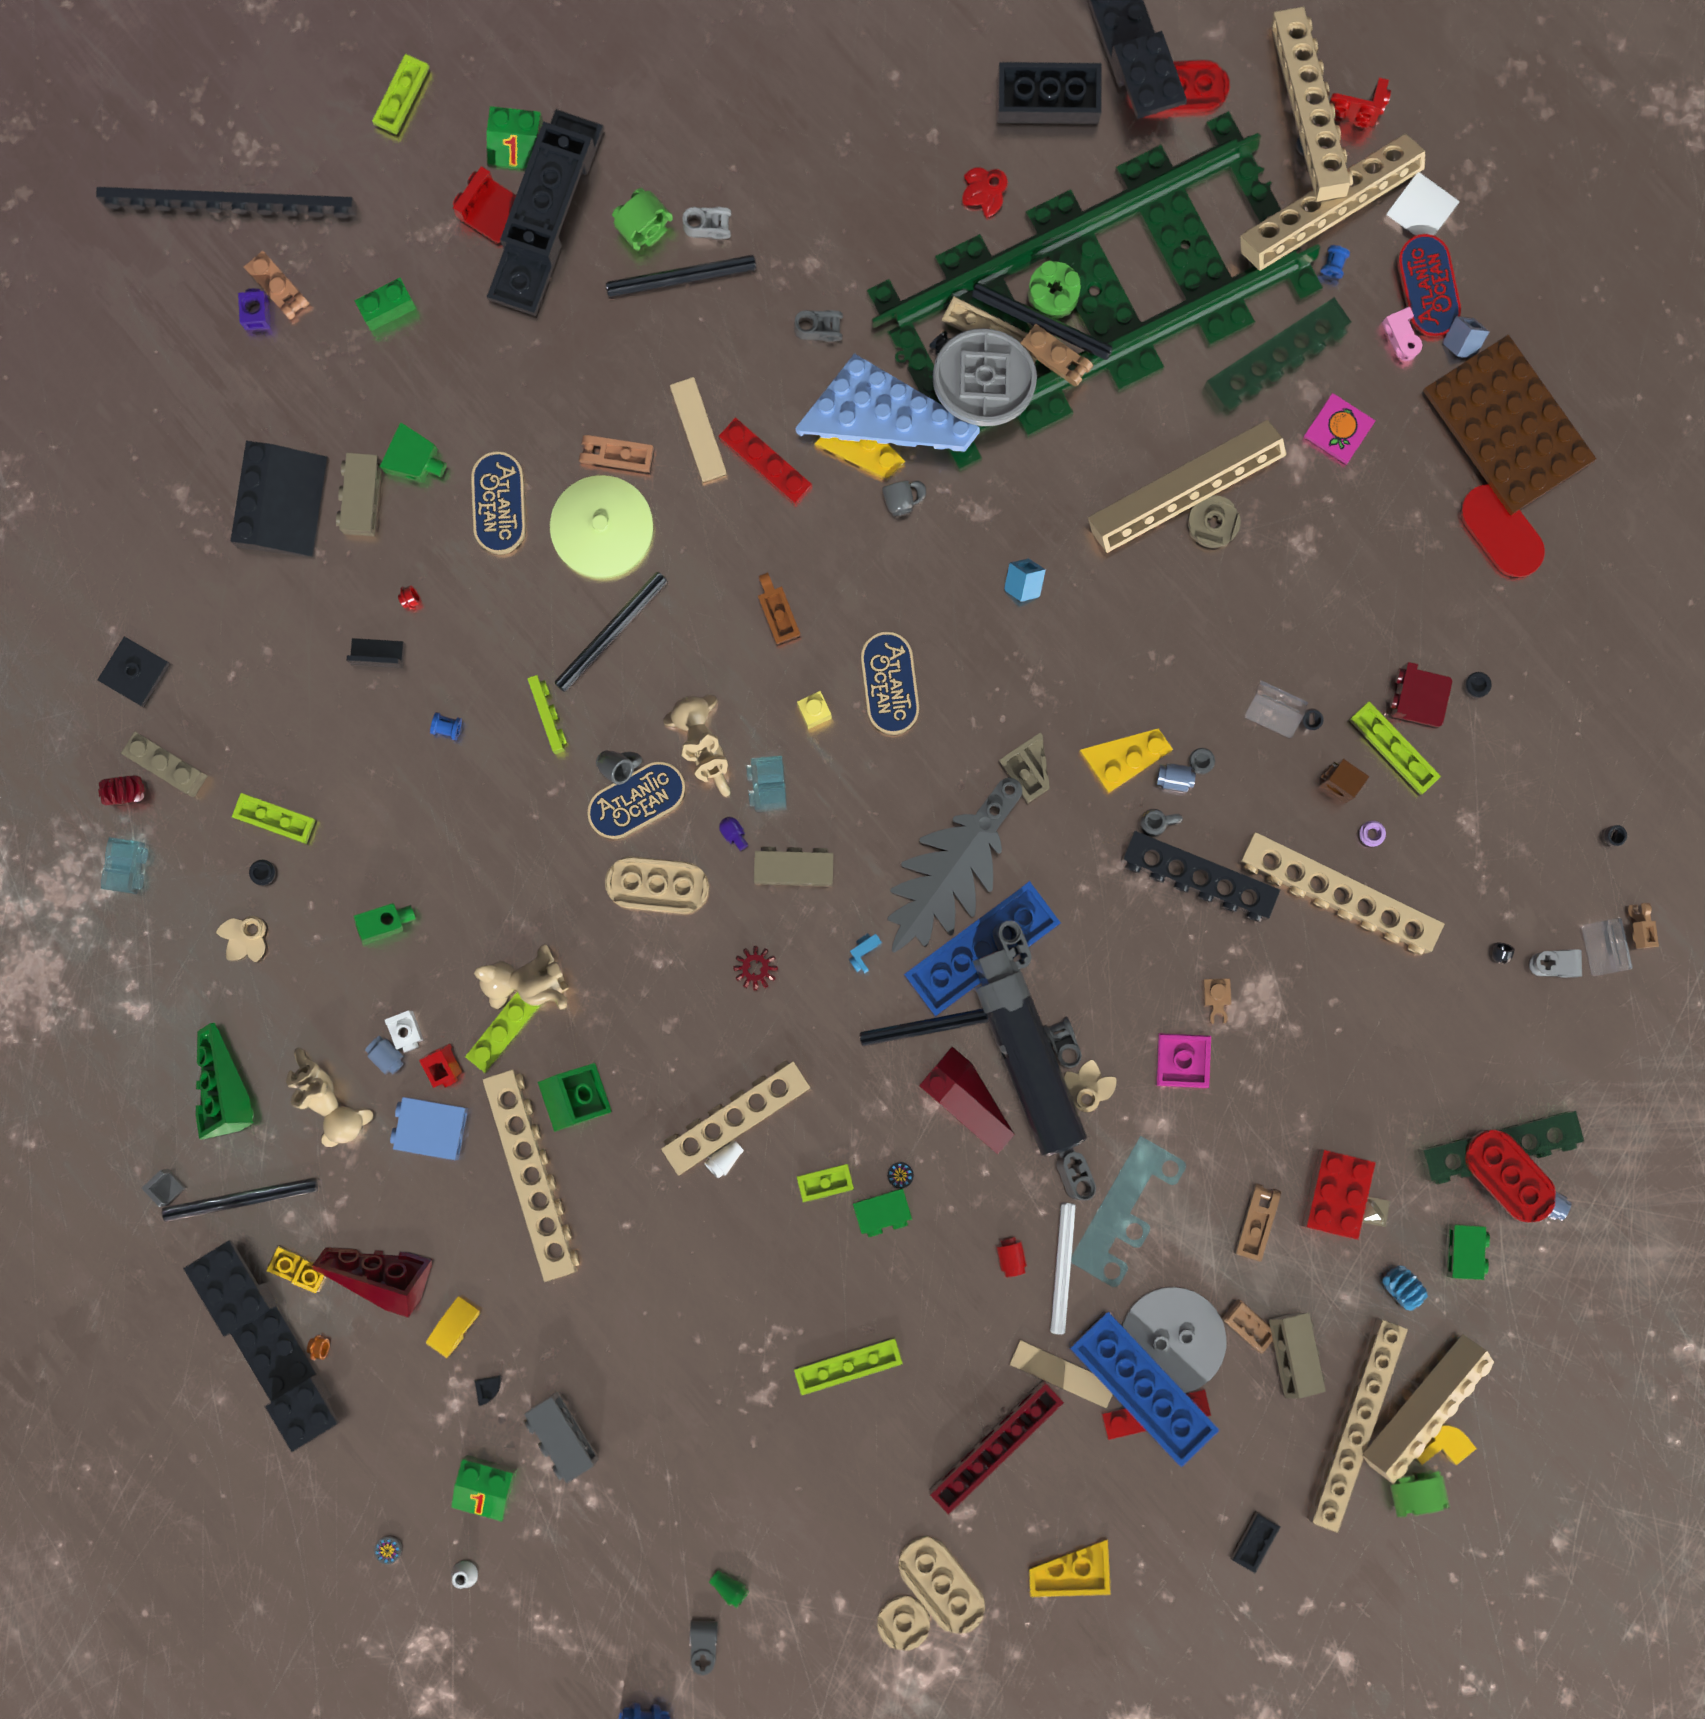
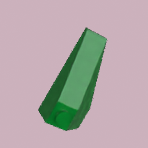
M209 1023L197 1031V1064L201 1067V1075L199 1081H196V1089L201 1090L200 1105H196L195 1115L199 1139L241 1131L253 1124L254 1116L248 1093L215 1023Z

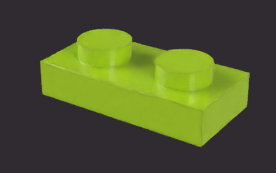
M848 1164L797 1176L803 1202L854 1190Z

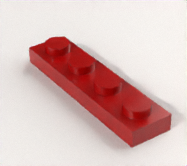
M736 417L718 436L722 442L794 505L812 487V484Z
M1204 1388L1185 1393L1207 1417L1211 1416ZM1125 1407L1101 1413L1108 1440L1146 1431Z

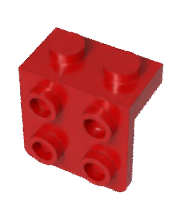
M1384 78L1378 79L1369 101L1333 93L1329 104L1333 103L1335 108L1334 121L1353 122L1361 128L1374 127L1379 114L1383 115L1385 106L1389 102L1391 90L1387 89L1389 80Z
M481 166L477 172L474 171L470 175L467 182L468 186L464 192L458 193L455 197L453 210L458 219L495 243H500V238L516 194L494 181L490 171Z

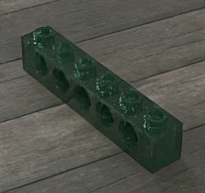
M1334 297L1207 380L1204 388L1220 412L1227 408L1231 411L1242 403L1241 399L1249 394L1253 397L1263 390V384L1269 380L1274 383L1285 375L1283 371L1289 367L1293 369L1299 367L1306 361L1304 357L1310 353L1317 355L1327 347L1326 343L1330 340L1338 341L1348 334L1347 329L1352 322ZM1315 326H1325L1327 333L1321 334L1317 332ZM1300 338L1304 340L1306 347L1300 348L1296 346L1294 339ZM1273 353H1282L1285 361L1279 362L1275 360ZM1252 367H1261L1264 374L1261 376L1255 375L1252 372ZM1230 381H1240L1243 388L1239 390L1234 389Z
M1566 1111L1496 1129L1510 1135L1529 1156L1536 1154L1537 1158L1552 1155L1551 1150L1561 1148L1562 1152L1577 1149V1143L1585 1142L1576 1111ZM1551 1128L1557 1131V1139L1554 1142H1550L1547 1138V1133ZM1526 1134L1532 1138V1145L1528 1149H1525L1522 1145V1138ZM1475 1135L1419 1149L1426 1180L1435 1181V1184H1442L1451 1181L1450 1176L1460 1174L1461 1178L1473 1176L1467 1166L1465 1154L1468 1143ZM1453 1154L1457 1162L1455 1167L1450 1169L1447 1167L1445 1160L1448 1155Z

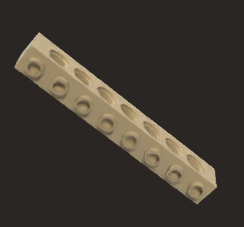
M1304 7L1274 12L1271 28L1316 202L1346 197L1349 186L1353 184L1351 170L1346 168V150L1344 147L1341 148L1340 127L1339 125L1335 126V108L1333 103L1329 104V85L1327 81H1323L1324 68L1322 60L1317 58V40L1312 38L1311 18L1310 16L1306 17Z
M1407 134L1392 140L1385 147L1371 153L1367 158L1347 169H1350L1352 172L1353 184L1349 186L1346 197L1316 202L1314 190H1311L1296 202L1290 203L1283 210L1269 216L1262 223L1245 231L1240 236L1241 253L1261 271L1425 169V150Z
M1256 832L1251 835L1239 860V863L1244 865L1243 869L1254 875H1257L1259 872L1267 876L1266 880L1276 886L1284 884L1291 888V893L1301 898L1307 895L1315 899L1313 902L1315 905L1324 909L1331 907L1338 910V916L1349 921L1354 918L1362 922L1361 927L1371 932H1375L1377 929L1385 933L1384 938L1397 944L1399 941L1409 945L1408 949L1419 955H1422L1423 952H1432L1445 925ZM1265 854H1270L1275 858V866L1273 868H1268L1264 865L1263 857ZM1288 866H1295L1298 869L1299 876L1297 879L1288 877ZM1313 877H1317L1322 881L1320 891H1316L1311 887L1310 881ZM1337 888L1345 892L1346 898L1344 902H1338L1335 899L1334 891ZM1360 900H1365L1369 904L1367 914H1363L1358 910V902ZM1384 911L1391 913L1393 917L1391 925H1386L1382 922L1381 916ZM1408 922L1416 927V934L1413 937L1405 932V926Z
M510 1070L482 1079L544 1282L577 1271L576 1266L580 1265L576 1250L571 1251L568 1242L572 1240L571 1232L568 1225H563L560 1216L564 1214L563 1206L560 1199H555L553 1190L556 1189L555 1180L552 1174L548 1175L545 1167L549 1162L545 1149L540 1150L537 1141L541 1139L537 1124H532L530 1114H533V1109L529 1098L525 1099L522 1089L526 1088L522 1074H517L516 1070ZM508 1091L513 1092L516 1096L514 1105L510 1107L506 1106L503 1102V1096ZM516 1116L520 1117L524 1123L522 1130L519 1132L514 1131L510 1125L511 1120ZM522 1142H527L531 1146V1153L527 1157L519 1154L518 1147ZM529 1167H535L539 1171V1178L535 1182L529 1181L526 1177V1171ZM537 1192H542L547 1197V1203L544 1207H538L534 1203V1196ZM546 1217L554 1221L555 1227L552 1232H545L541 1227L542 1220ZM552 1243H558L562 1247V1255L558 1258L551 1256L549 1253V1247Z
M1376 1318L1307 1518L1313 1524L1335 1532L1339 1531L1363 1461L1362 1455L1367 1450L1408 1330L1404 1327Z

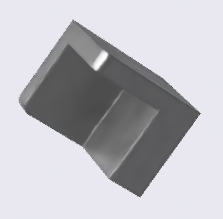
M163 1169L141 1189L159 1207H165L183 1192L186 1187L169 1169Z

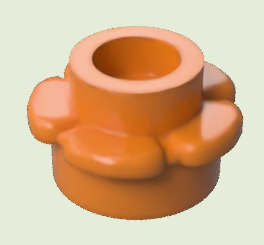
M318 1334L309 1340L307 1353L310 1354L311 1360L315 1361L316 1358L323 1360L326 1358L330 1348L329 1339Z

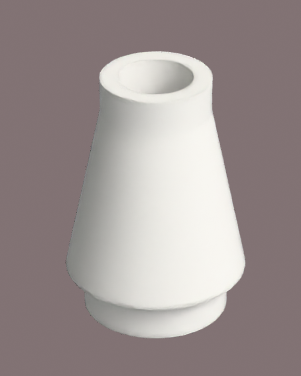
M732 1140L726 1146L707 1156L708 1160L704 1164L717 1178H720L722 1175L726 1176L739 1155L743 1152V1149L736 1141Z
M461 1561L453 1567L451 1577L454 1586L457 1588H468L474 1585L478 1578V1571L474 1564L468 1561ZM460 1574L465 1577V1581L460 1580Z

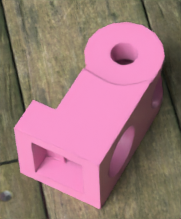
M1410 307L1387 316L1382 322L1397 356L1404 361L1414 359L1422 350V341L1418 336L1414 335L1409 323L1414 316Z

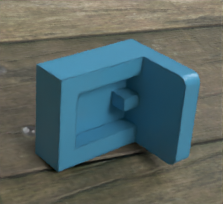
M867 933L856 941L858 946L850 951L852 957L849 958V961L857 972L862 970L865 974L869 971L861 957L882 944L877 934L871 937Z

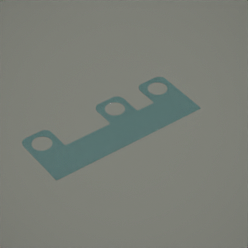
M1140 1136L1073 1253L1071 1263L1112 1287L1119 1286L1128 1270V1266L1125 1262L1108 1253L1111 1245L1117 1237L1135 1248L1142 1246L1150 1232V1226L1130 1214L1152 1174L1170 1185H1175L1186 1169L1185 1162ZM1172 1160L1177 1163L1179 1171L1176 1176L1166 1177L1163 1174L1162 1165L1166 1161ZM1132 1223L1139 1224L1143 1229V1235L1138 1240H1131L1126 1235V1229ZM1114 1262L1119 1265L1121 1272L1118 1278L1108 1279L1104 1275L1106 1264Z

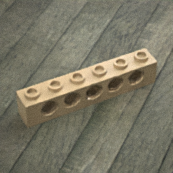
M785 1060L773 1068L776 1072L769 1078L763 1075L751 1084L754 1088L745 1093L742 1089L730 1097L732 1102L724 1108L719 1104L708 1111L709 1118L702 1122L698 1118L686 1126L688 1131L680 1137L675 1133L663 1141L666 1146L661 1150L678 1175L682 1174L809 1090L811 1087L794 1062L788 1064ZM777 1079H781L786 1083V1091L781 1095H776L771 1089L772 1083ZM754 1094H760L764 1098V1105L760 1109H754L750 1106L749 1100ZM733 1108L739 1109L742 1112V1120L737 1124H733L728 1120V1112ZM710 1123H716L720 1127V1134L717 1138H710L706 1134V1127ZM687 1138H694L698 1142V1149L694 1153H689L684 1148V1142Z

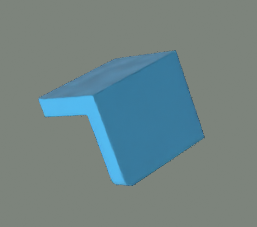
M1029 558L1011 562L1007 573L1005 591L1019 601L1038 598L1041 594L1046 569Z

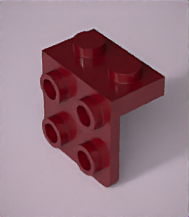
M1407 662L1402 668L1398 669L1395 682L1398 683L1396 693H1393L1390 702V708H1393L1391 717L1433 727L1442 726L1452 687V679L1448 676L1418 670V664Z

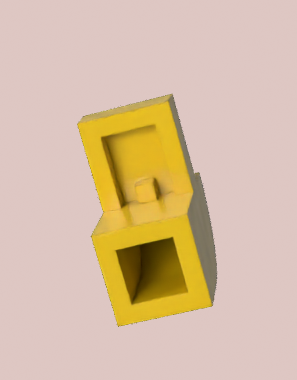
M1443 1423L1440 1432L1429 1440L1425 1445L1423 1453L1415 1458V1460L1423 1465L1441 1450L1451 1463L1457 1465L1477 1448L1461 1430L1450 1424Z

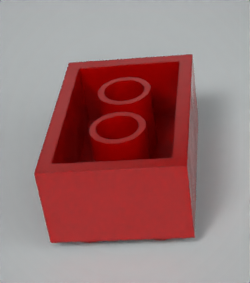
M1319 1149L1302 1226L1358 1240L1376 1162Z

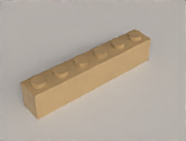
M1462 1334L1363 1453L1362 1456L1368 1465L1393 1484L1398 1478L1404 1476L1410 1463L1423 1453L1425 1445L1429 1440L1440 1432L1443 1423L1448 1417L1456 1413L1458 1405L1474 1391L1475 1385L1482 1376H1486L1489 1373L1494 1361L1488 1351Z

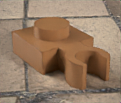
M1204 979V1006H1212L1209 1021L1211 1024H1214V1016L1219 1013L1223 1017V1023H1226L1227 1014L1224 1011V1005H1231L1230 979Z

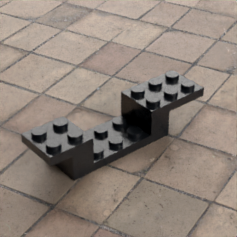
M1088 0L1118 87L1125 85L1136 118H1143L1185 105L1187 98L1163 31L1155 33L1144 0Z
M555 109L550 123L543 121L500 238L504 250L487 294L488 300L536 316L562 246L559 239L561 227L581 173L588 175L604 131L602 124Z
M228 1240L183 1268L223 1337L231 1334L265 1391L270 1403L264 1407L291 1452L340 1423L327 1402V1399L332 1397L331 1393L265 1283L257 1284L232 1240Z

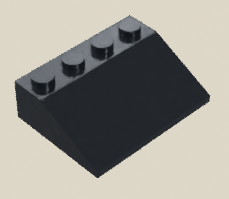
M246 441L230 542L237 548L313 558L328 457L269 443Z

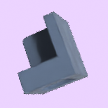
M1456 316L1443 340V344L1456 356L1472 358L1478 354L1489 331L1475 318Z

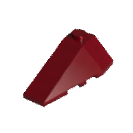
M953 1046L918 1085L996 1154H999L1015 1135L973 1064Z
M325 1247L313 1263L312 1269L378 1307L409 1318L422 1298L432 1260L409 1252H399V1255H384L383 1251L374 1250V1254L359 1253L357 1249Z

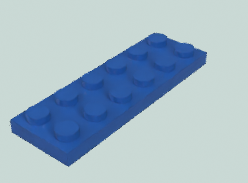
M1030 881L904 974L934 1016H937L981 983L973 961L998 951L992 935L996 925L1005 921L1016 922L1021 927L1029 947L1061 923ZM1003 928V937L1006 940L1011 939L1012 931L1010 928ZM1016 943L1007 945L1008 949L1017 946Z
M1109 1312L1103 1315L1070 1347L1072 1352L1180 1467L1185 1465L1219 1431L1213 1422Z

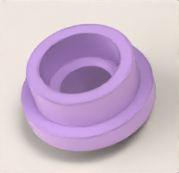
M1368 821L1361 826L1359 836L1365 845L1375 847L1384 841L1386 831L1380 822ZM1370 829H1373L1376 832V837L1374 839L1368 836V831Z

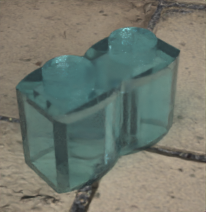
M783 757L751 758V765L746 766L748 781L753 780V791H749L750 806H755L756 812L787 810Z
M109 837L101 878V889L137 894L138 889L142 888L144 882L141 866L142 863H146L148 857V849L145 848V843Z

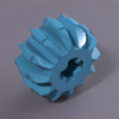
M1398 1265L1394 1269L1392 1268L1383 1278L1384 1287L1405 1310H1414L1423 1304L1424 1300L1428 1297L1422 1282L1405 1266Z

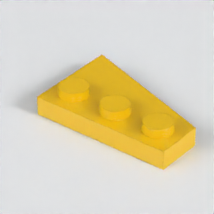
M1158 728L1079 750V752L1107 793H1110L1173 751V748Z
M1108 1540L1029 1569L1030 1597L1111 1595Z

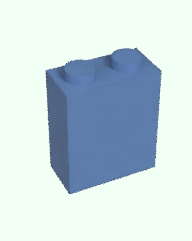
M402 1097V1102L398 1101L395 1111V1117L399 1118L397 1128L392 1129L390 1143L394 1144L393 1150L459 1160L468 1108Z

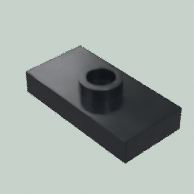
M1256 1512L1231 1560L1256 1573L1281 1526Z

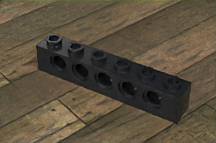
M1137 831L1132 833L1121 860L1122 863L1126 864L1125 868L1130 871L1140 873V870L1150 873L1149 878L1160 883H1164L1167 880L1174 883L1173 888L1185 893L1192 890L1199 893L1198 898L1210 903L1213 902V899L1223 903L1222 908L1236 913L1237 910L1246 912V917L1256 922L1270 918L1280 893L1278 888ZM1146 852L1156 854L1158 859L1156 865H1149L1145 862L1144 855ZM1175 861L1181 865L1182 871L1180 875L1170 873L1168 868L1170 862ZM1200 871L1204 873L1206 881L1203 885H1198L1194 882V872ZM1219 881H1225L1229 884L1230 891L1227 895L1219 893L1217 889ZM1244 891H1250L1253 894L1254 901L1251 905H1247L1242 901L1241 896Z

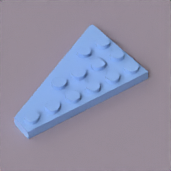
M855 353L795 428L796 433L800 436H803V434L821 435V438L836 437L840 440L860 441V439L875 440L881 444L894 443L895 445L912 447L926 445L934 446V449L949 448L953 451L964 452L980 433L978 426L956 418L943 405Z

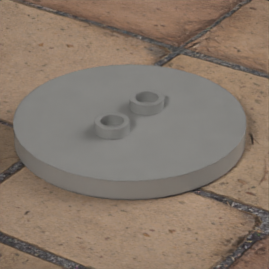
M972 329L954 336L941 348L933 369V385L941 404L956 418L978 426L1000 425L1019 416L1032 400L1037 381L1035 364L1027 349L1012 336L993 329Z
M1164 1287L1153 1290L1139 1298L1131 1306L1122 1323V1327L1184 1393L1194 1391L1206 1384L1216 1374L1223 1362L1226 1351V1332L1223 1321L1214 1306L1194 1291L1180 1287Z

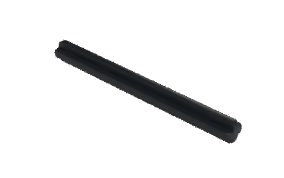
M747 255L607 281L606 290L608 296L611 297L756 269V261L754 255Z
M977 283L973 289L972 296L1028 324L1033 326L1037 324L1049 334L1104 360H1108L1112 353L1113 347L981 283Z
M656 572L555 680V685L560 690L566 691L667 583V579L660 572Z
M982 1008L863 1031L859 1036L862 1046L987 1023L988 1020Z
M309 1178L162 1208V1217L164 1221H171L318 1191V1183L316 1178Z

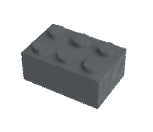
M558 1392L539 1402L524 1414L527 1418L524 1420L527 1429L531 1434L536 1433L541 1441L538 1443V1446L544 1456H550L555 1465L552 1466V1469L559 1480L564 1479L567 1484L592 1468L599 1460Z

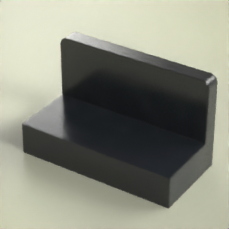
M352 638L351 653L347 655L346 661L356 666L403 668L405 643L403 641Z

